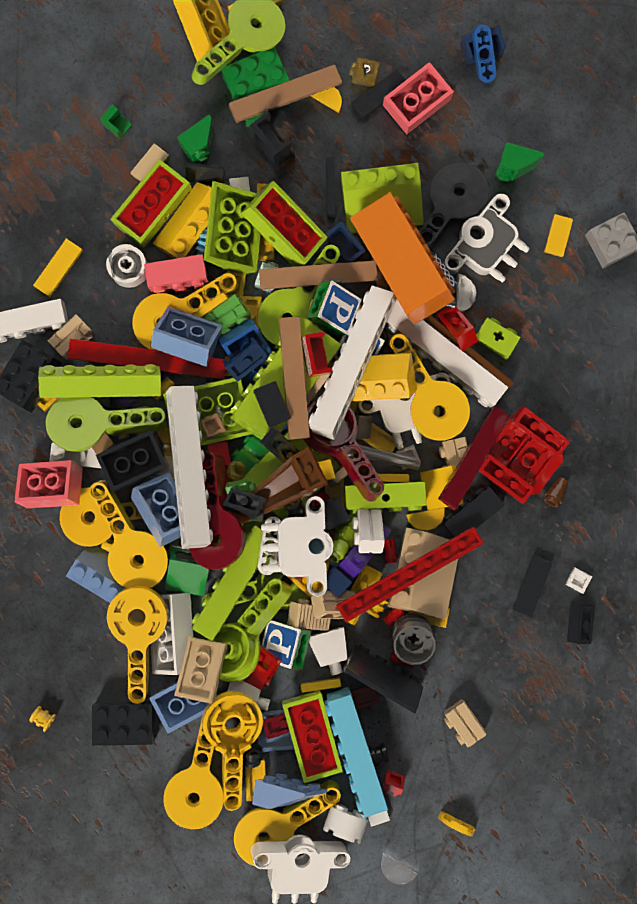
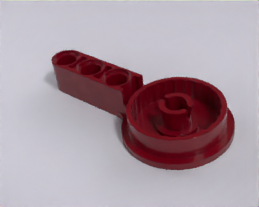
M318 400L307 406L308 422L311 414L317 410ZM348 408L335 440L313 433L309 426L310 438L303 439L307 446L320 454L337 457L363 498L369 502L376 501L384 491V484L355 440L358 427L352 409ZM348 454L353 455L355 459L349 458ZM359 470L363 471L366 476H362L359 473ZM369 487H373L377 493H373Z
M205 451L202 466L203 470L206 471L204 485L205 489L208 490V501L206 503L207 509L210 510L211 514L210 521L208 522L209 529L213 533V540L207 547L189 549L194 560L199 565L210 570H220L233 564L242 555L245 548L246 535L242 524L223 506L227 497L224 458L220 454Z

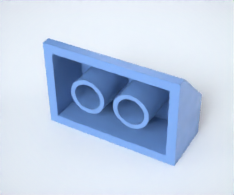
M167 307L153 329L151 348L207 366L213 356L223 325Z
M169 472L134 487L131 499L159 547L178 539L181 535L176 486Z
M86 546L73 563L66 577L111 603L113 598L125 587L113 578L109 570V552L101 549L99 546Z
M177 682L156 692L149 698L167 733L202 716L208 705L205 702L174 696Z

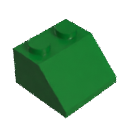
M210 115L177 137L182 151L191 162L205 164L209 160L215 131Z
M506 142L500 154L494 176H497L502 181H513L535 169L543 158L544 153Z

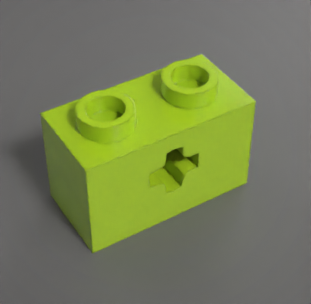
M486 318L476 334L478 344L505 360L509 358L521 338L517 336L518 333L515 330L502 327L501 323L494 318ZM497 333L500 334V339L498 341L495 340V335Z

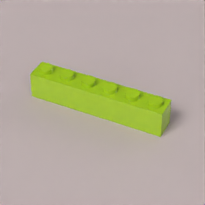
M152 364L145 366L106 365L104 367H95L93 365H86L84 367L67 365L64 367H54L47 365L39 367L40 398L161 396L160 366Z
M255 525L253 528L249 527L245 533L246 543L242 555L233 564L223 569V572H225L223 578H218L212 587L215 590L211 597L209 595L206 597L202 604L204 606L201 614L197 613L191 622L194 624L193 630L211 641L215 640L258 568L257 564L263 531ZM266 533V536H265V537H274V536H272V535ZM267 540L264 545L272 544L274 541Z

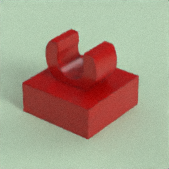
M387 770L382 786L383 793H386L388 790L393 792V797H396L397 794L401 795L406 776Z

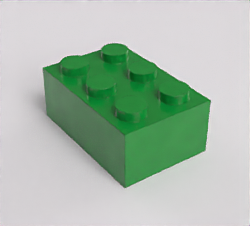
M275 47L266 51H260L225 66L221 70L222 77L233 101L289 81Z

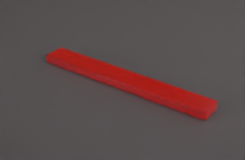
M70 339L67 356L68 359L117 366H145L152 364L160 366V371L223 380L225 379L226 371L222 362L224 359L211 358L208 365L203 366L163 351Z
M473 526L340 602L336 607L345 623L483 545L484 542Z

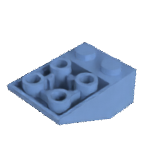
M276 774L275 777L264 776L263 779L255 780L252 804L271 809L291 805L327 793V789L320 788V784L303 783V780L299 778L288 779L285 774Z

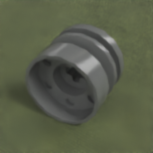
M406 614L394 623L392 639L394 651L400 660L410 665H419L428 661L433 656L436 648L435 637L430 622L424 616Z

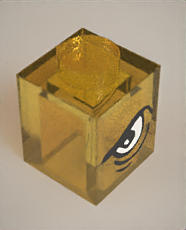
M357 57L356 64L352 63L350 75L353 76L352 83L373 87L379 70V62Z

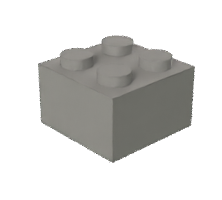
M625 212L590 229L585 234L602 268L637 252V235Z

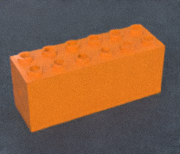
M389 192L350 217L401 307L414 325L455 300L452 295L455 292L398 196L394 198Z

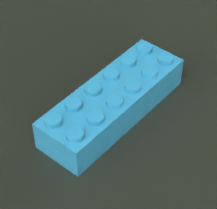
M349 687L327 693V700L324 701L328 717H333V719H330L334 736H339L336 740L340 755L345 754L342 757L346 773H351L348 777L352 792H357L354 796L358 811H363L365 818L387 811L388 808Z

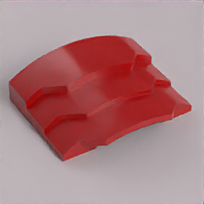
M521 406L506 422L479 472L524 504L530 495L538 494L542 491L550 477L563 463L562 452L570 441L528 408Z

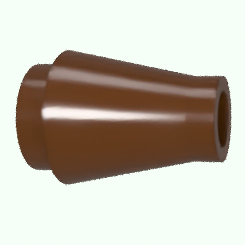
M558 477L557 481L544 494V501L553 507H558L559 504H562L569 482L562 477Z

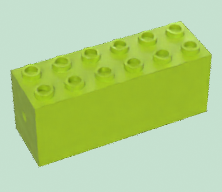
M303 316L300 319L301 338L306 334L323 332ZM325 333L323 343L327 362L329 363L341 344ZM280 341L275 347L277 352L273 351L264 362L266 365L265 369L261 367L254 376L253 380L255 383L253 385L249 384L241 396L244 399L242 401L238 400L230 410L233 413L230 418L260 440L263 439L272 427H268L253 390L276 381L285 401ZM302 346L307 395L319 376L309 378ZM287 421L273 427L281 432Z

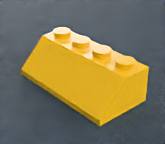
M173 0L194 56L199 61L230 33L218 0Z
M197 182L153 242V245L173 259L192 256L198 246L200 234H203L208 226L212 188Z
M412 354L372 355L352 401L410 398L417 391Z

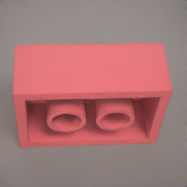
M429 62L385 96L383 106L402 130L408 134L452 99L454 91Z
M203 254L144 264L147 286L152 294H167V292L172 291L184 293L187 291L186 289L194 288V290H199L209 283Z
M72 460L19 464L15 502L25 508L79 505L83 467Z

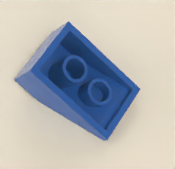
M251 318L218 339L230 359H233L252 343L250 340L252 337L262 347L267 356L272 353V350ZM265 361L243 377L248 386L255 383L253 378L261 367L265 369Z

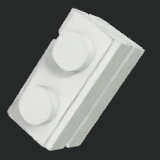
M368 509L357 510V516L353 517V529H357V533H354V545H358L360 553H382L385 541L380 509H371L370 511Z

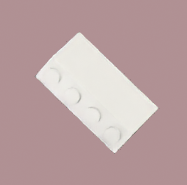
M188 593L159 594L167 606L168 621L162 635L151 643L152 674L179 675L188 637H193L191 597Z

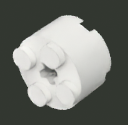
M123 244L112 250L107 258L106 266L108 273L117 284L130 288L136 287L146 280L144 264L148 262L138 248L129 244ZM127 263H130L131 265L129 266V269L125 268L127 267Z
M337 803L330 807L323 830L328 832L330 829V831H333L334 836L350 842L356 840L360 844L368 819L364 817L363 812H359L356 809L350 812L346 806Z

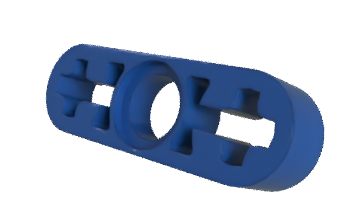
M479 24L472 30L477 76L479 80L489 83L496 77L492 35L488 26ZM482 28V31H486V34L483 35V42H487L488 44H481L478 46V43H482L481 37L477 36V33H480V29ZM483 48H487L489 51L486 59H481L479 56V52ZM490 62V64H486L487 70L491 71V74H488V78L482 75L485 72V66L481 65V63Z

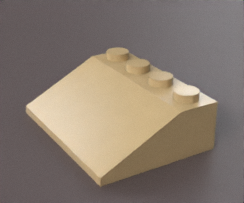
M406 528L403 533L396 570L444 544L449 539L428 532ZM458 559L390 597L388 607L446 620Z

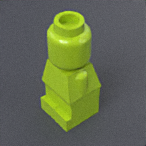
M348 514L351 521L336 528V540L333 542V552L329 557L332 562L338 563L340 560H343L349 548L354 545V533H357V529H353V517H356L357 514Z

